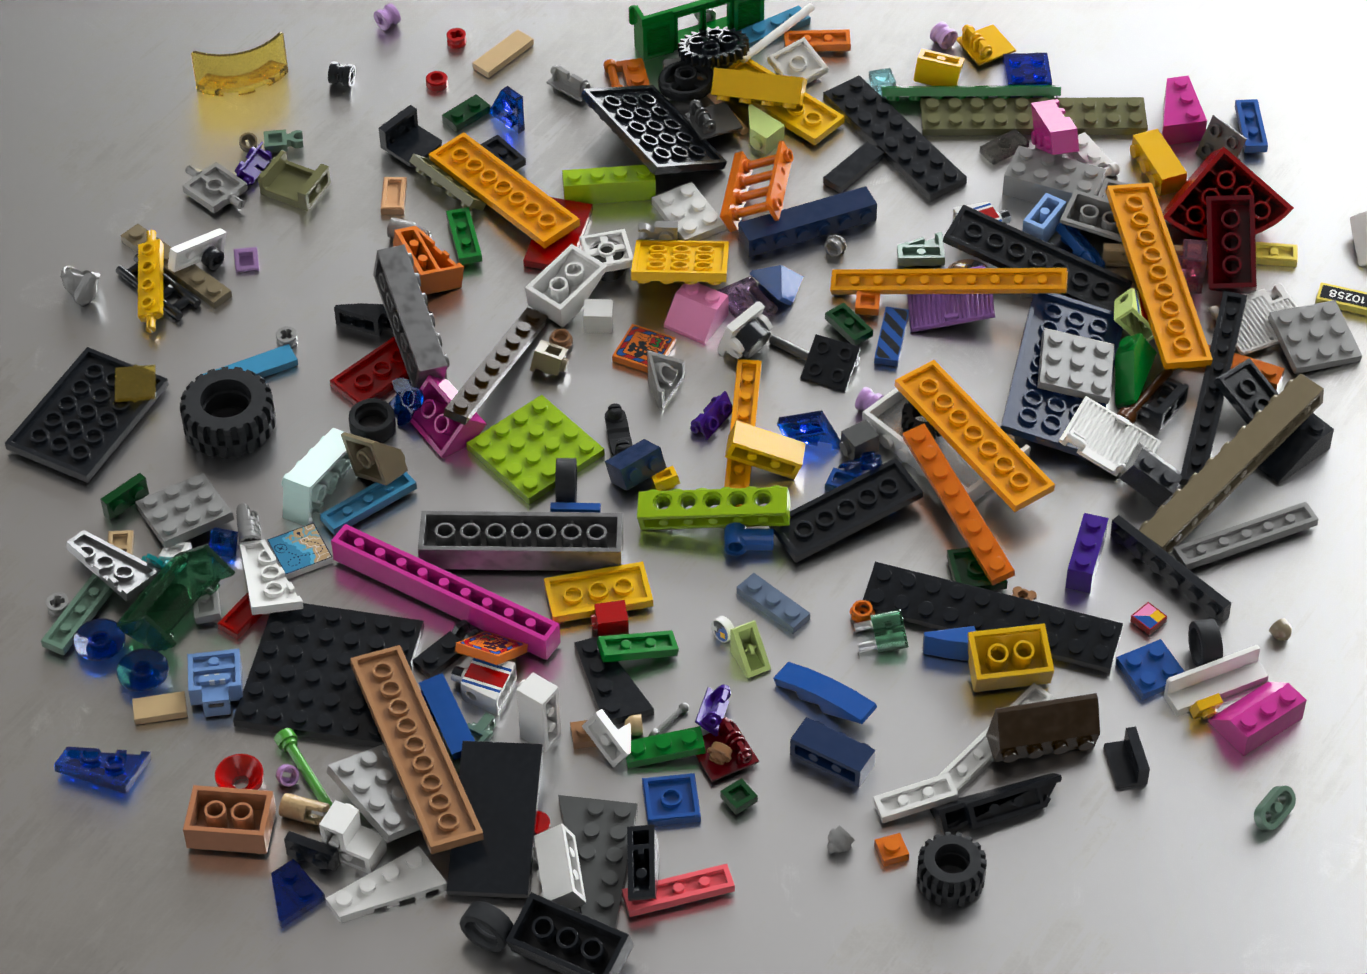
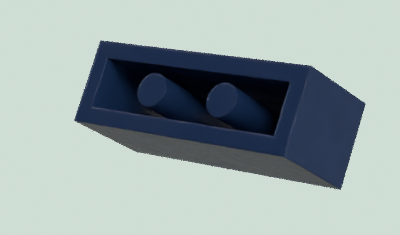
M808 717L804 719L790 739V755L856 787L861 786L875 766V749L866 743H860L848 737L843 732H837L825 726L820 721H814Z

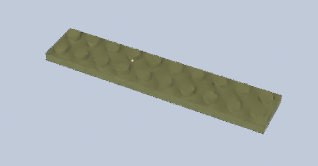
M1144 97L964 98L961 100L958 98H942L939 100L935 98H921L920 101L923 136L1031 135V132L1034 131L1031 103L1055 99L1059 101V108H1064V117H1070L1077 127L1078 135L1084 132L1087 135H1135L1148 131Z

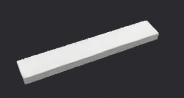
M1033 683L1010 706L1054 700L1055 697ZM988 728L939 774L950 773L958 795L994 761L986 737Z

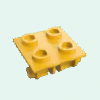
M993 24L976 31L972 25H964L962 36L956 40L978 65L1016 52L1012 44Z

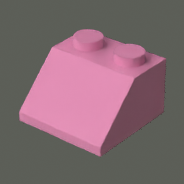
M683 283L675 293L664 322V328L705 345L729 315V295L700 283L692 285Z

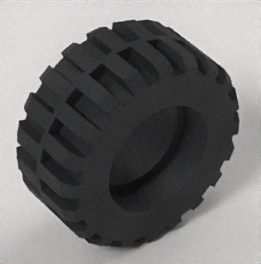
M227 366L221 367L220 370H208L207 374L197 376L195 382L191 381L181 396L180 413L187 440L191 445L195 446V449L202 453L206 452L208 456L215 457L218 455L220 458L228 459V456H235L237 458L242 457V454L246 452L250 454L255 451L257 446L260 448L265 444L266 439L270 438L276 425L271 388L261 376H256L253 371L248 369L243 371L241 367L229 369ZM238 407L245 409L240 414L232 417L221 418L212 416L214 412L223 408Z

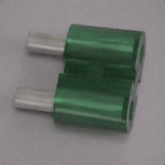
M901 609L870 615L871 620L854 623L855 632L873 629L875 639L872 641L858 643L859 652L877 649L879 654L909 648Z

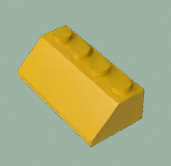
M714 68L711 95L717 96L716 100L730 102L731 97L739 98L738 103L752 104V100L761 101L763 106L774 107L775 102L783 103V108L796 109V105H802L807 79L803 77Z

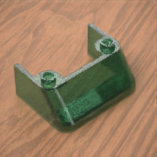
M208 544L180 552L167 562L119 619L116 626L124 634L154 651H166L177 644L173 639L175 633L172 630L201 596L214 594L220 587V580L231 577L236 572Z

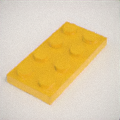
M643 561L544 578V587L552 620L557 623L589 618L590 615L595 614L594 604L625 600L627 611L654 606Z

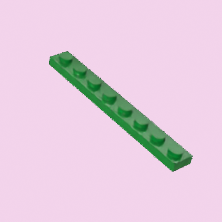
M881 86V95L886 97L887 101H898L899 97H908V100L919 101L922 96H931V98L937 100L944 98V96H953V98L960 100L966 98V96H975V98L986 99L989 96H998V98L1003 99L1011 98V96H1020V98L1026 99L1033 98V96H1042V98L1052 99L1056 96H1061V86Z

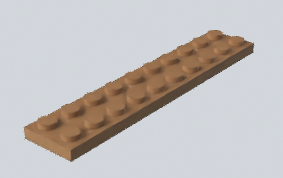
M398 645L350 658L352 670L430 853L435 854L483 840V831L401 646Z

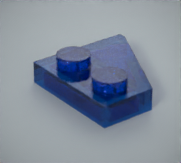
M506 86L499 92L489 110V114L504 123L507 128H511L519 134L525 130L523 96L509 86Z
M294 859L271 873L278 919L282 928L326 900L322 890Z

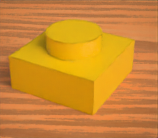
M673 466L665 468L651 477L658 491H668L673 489L675 485L681 484Z
M1217 693L1196 701L1189 709L1192 718L1195 719L1202 716L1203 719H1207L1218 713L1217 709L1222 705L1223 700L1220 694Z

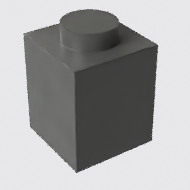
M864 420L841 431L840 449L845 456H848L855 463L879 451V434L867 420Z

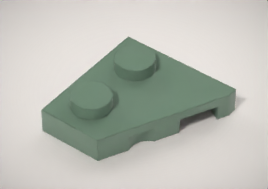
M942 232L935 233V238L926 241L921 237L912 242L898 244V266L934 267L945 265Z

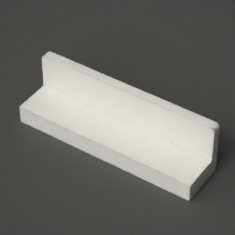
M1258 645L1169 677L1166 681L1164 699L1175 715L1179 716L1190 712L1189 709L1198 700L1217 693L1224 699L1268 682L1269 675L1258 661L1261 649Z

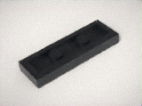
M868 142L864 143L823 177V183L842 193L884 158V151Z

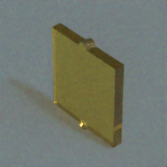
M135 364L132 367L115 368V402H137L138 400L156 399V365L138 366Z

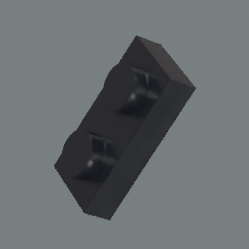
M499 135L480 144L515 171L526 165V158Z
M291 831L284 838L286 853L291 858L298 861H307L320 869L336 871L340 864L338 848Z

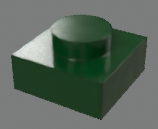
M742 778L720 791V797L736 815L758 802V795Z

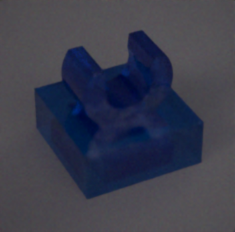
M214 527L210 533L209 554L234 558L237 551L238 532Z

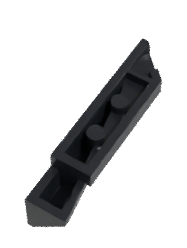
M1056 773L1046 774L961 797L958 800L930 808V812L943 835L945 832L953 833L969 825L970 829L974 830L1047 807L1051 800L1050 795L1056 784L1061 782L1062 777Z

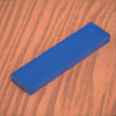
M441 673L419 682V686L453 760L461 758L463 741L475 740L444 674Z

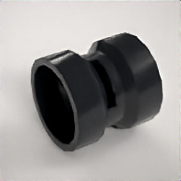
M332 61L328 69V82L332 84L342 83L344 86L351 87L356 75L355 65L346 64L343 66L339 62Z

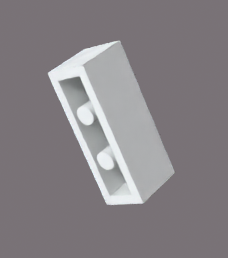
M532 673L526 680L524 679L519 683L516 690L520 737L532 744H543V751L546 752L561 736L559 687Z
M563 824L534 835L535 847L533 852L538 861L539 870H537V876L543 891L540 896L569 909L585 904L586 898L575 835Z

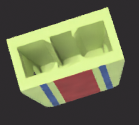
M1131 288L1117 297L1114 301V321L1131 336L1141 333L1148 342L1152 340L1154 336L1138 289Z

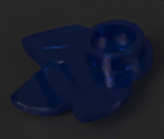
M397 378L392 381L393 388L397 394L389 404L392 406L395 414L398 415L397 425L402 426L408 424L412 420L415 411L421 408L424 396L421 389L413 387L410 380Z
M868 451L862 453L858 459L841 463L838 468H844L845 472L856 466H860L861 470L864 471L874 470L882 465L883 461L881 455L875 454V451Z

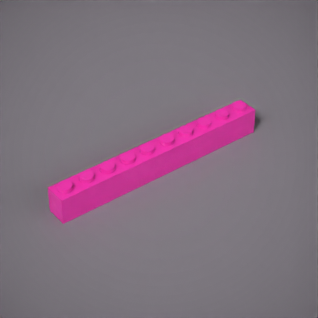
M347 524L331 540L333 560L460 620H466L483 631L528 644L527 651L548 660L561 643L559 623Z

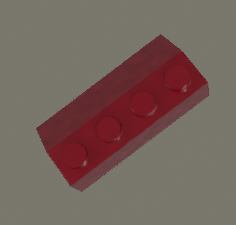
M1254 195L1206 196L1209 290L1238 294L1255 292L1257 289Z

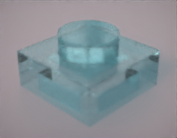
M891 68L869 71V80L872 88L877 92L881 91V86H896Z

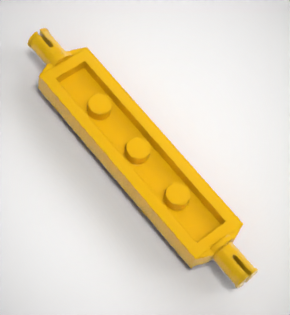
M151 229L146 232L147 241L138 244V318L141 322H146V331L148 333L156 331V320L163 317L164 244L160 239H156L157 233Z

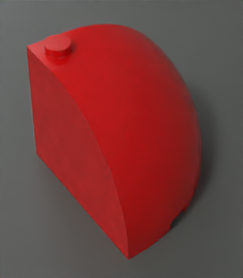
M1222 147L1210 153L1164 209L1163 216L1165 221L1176 229L1195 237L1207 239L1206 196L1254 195L1255 235L1276 225L1294 207L1228 149Z

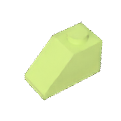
M750 104L748 106L749 144L754 149L767 155L778 147L779 141H784L785 125Z

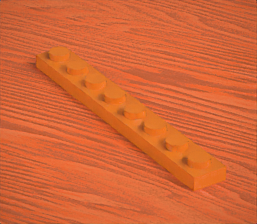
M925 423L902 433L905 443L992 586L1015 576L1014 568Z

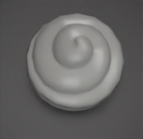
M840 825L829 832L828 853L847 852L852 848L851 844L855 841L854 838Z

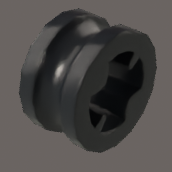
M211 246L204 251L201 262L211 270H216L224 261V253Z

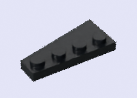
M598 636L574 642L576 654L598 711L602 709L614 725L624 723L632 715L641 714L642 718L654 715V708L618 661H602L597 646Z

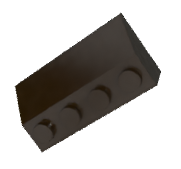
M1097 693L996 708L986 733L994 762L1004 761L1009 763L1019 758L1029 757L1034 759L1044 754L1054 753L1059 755L1070 750L1079 749L1085 751L1095 747L1100 735Z

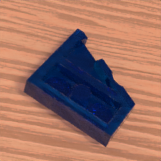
M822 410L779 417L777 426L784 436L813 446H818V442L832 444V449H840L839 444L841 440Z

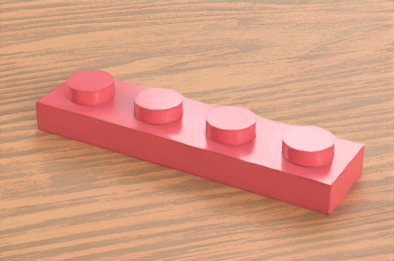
M722 864L658 880L656 899L629 901L628 888L622 889V897L629 917L735 892V884L728 865Z

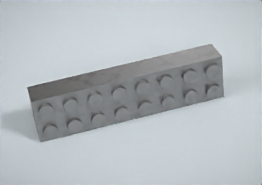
M421 511L418 557L441 569L589 571L622 565L623 513Z

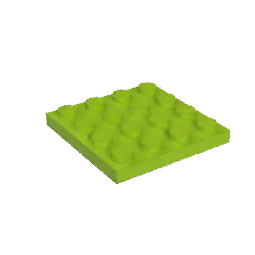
M542 394L466 443L467 450L529 505L555 488L557 458H576L578 473L605 455L604 448Z

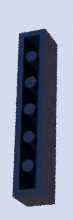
M867 186L781 210L780 218L777 221L773 219L771 214H766L739 222L738 239L748 257H752L876 221L877 203Z

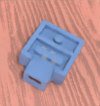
M240 649L187 654L188 692L191 706L203 704L205 717L231 714V701H237L243 697Z

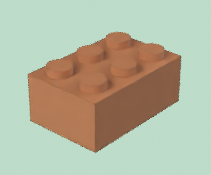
M193 785L183 827L187 848L267 854L276 814L273 791Z

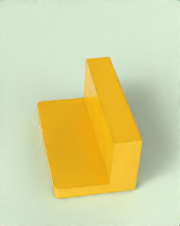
M921 49L917 58L913 80L932 86H958L965 58Z

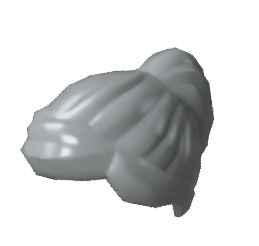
M71 266L62 268L60 277L65 289L74 295L75 301L79 305L85 306L89 304L96 296L100 273H94L89 270L81 272Z

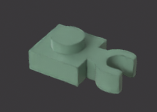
M286 129L263 131L265 150L271 153H277L281 150L288 151V147L291 146L293 148L304 147L301 130H295L289 134L286 133Z

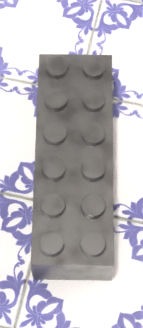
M404 244L377 250L373 276L414 394H416L429 375L447 379L446 370L450 364L448 355L446 353L443 354L441 349V336L435 332L434 316L428 312L427 296L421 292L420 276L414 272L413 256L407 252Z

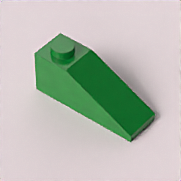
M1141 333L1124 337L1120 341L1115 355V406L1117 408L1137 403L1157 354Z

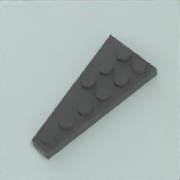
M558 795L563 825L575 835L586 898V903L580 906L581 914L617 929L622 902V889H624L628 868L627 827L635 826L638 803Z

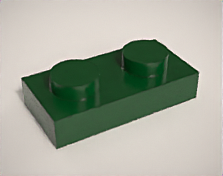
M475 94L442 114V121L455 132H459L490 113L491 105Z
M844 302L825 312V320L851 344L857 346L873 337V329Z
M138 473L102 497L100 500L104 516L111 520L135 504V501L147 496L149 490L146 477Z

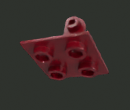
M727 717L722 718L717 736L711 733L703 735L706 753L696 755L712 782L759 763L757 756L736 723ZM713 742L723 743L732 749V759L728 763L725 762L724 765L716 764L709 759L710 754L707 752V748H711Z

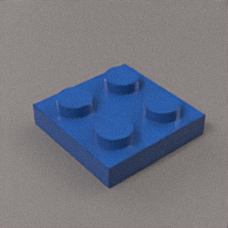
M1161 639L1116 657V665L1141 700L1164 692L1166 681L1169 677L1185 672Z

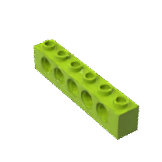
M778 485L763 488L749 486L746 488L723 487L721 489L698 488L696 490L673 489L671 491L651 489L641 491L638 494L637 519L641 530L724 528L728 524L735 522L744 524L746 527L789 526L791 499L788 487Z

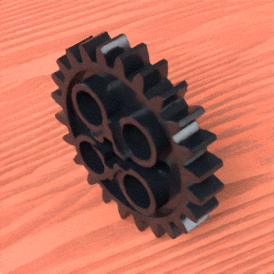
M719 26L715 29L707 27L705 31L699 29L698 33L691 32V35H685V39H680V43H678V55L681 61H685V64L691 63L692 67L699 65L700 68L704 66L711 68L715 65L719 68L720 64L728 66V62L737 63L736 59L742 60L743 56H747V52L750 51L749 38L746 36V33H742L741 30L735 31V28L730 30L727 27L719 29Z

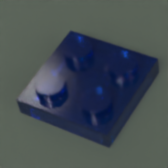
M1047 52L1003 54L1007 85H1052Z

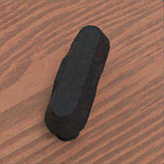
M613 403L609 405L605 413V423L612 455L615 456L633 446L625 411L622 410L620 404Z

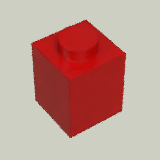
M625 600L594 604L595 614L590 615L592 630H597L598 636L629 634Z

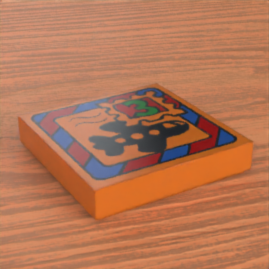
M632 324L613 353L612 361L648 373L647 350L668 356L676 344V338Z
M484 631L457 642L455 651L472 658L499 665L527 653L528 644Z

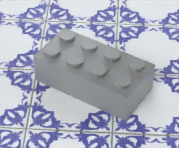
M1018 146L1004 174L1002 195L1037 204L1045 193H1048L1066 201L1067 206L1075 189L1098 196L1105 180L1106 169Z

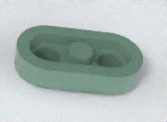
M1286 785L1273 787L1258 804L1254 811V821L1258 828L1261 830L1276 829L1293 810L1296 804V796L1291 787Z

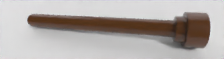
M1163 369L1141 393L1137 403L1131 404L1130 407L1121 408L1117 415H1121L1134 424L1137 417L1136 413L1176 369Z

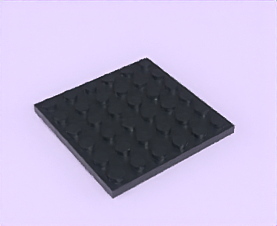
M303 603V609L270 613L243 689V697L240 698L233 718L234 726L275 733L285 728H291L296 736L367 747H377L384 744L352 670L350 658L400 645L410 669H412V660L416 656L424 630V621Z

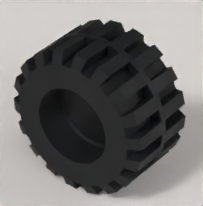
M945 832L944 836L940 834L934 835L933 840L928 839L925 842V846H922L919 851L917 884H920V891L926 893L927 899H935V904L940 906L942 903H945L947 907H953V904H957L960 907L964 906L965 901L971 903L974 901V897H978L981 894L982 888H984L987 866L985 851L981 850V845L978 842L973 843L972 837H962V833L956 832V835H951V832ZM952 865L961 868L963 871L952 874L944 872L940 868Z

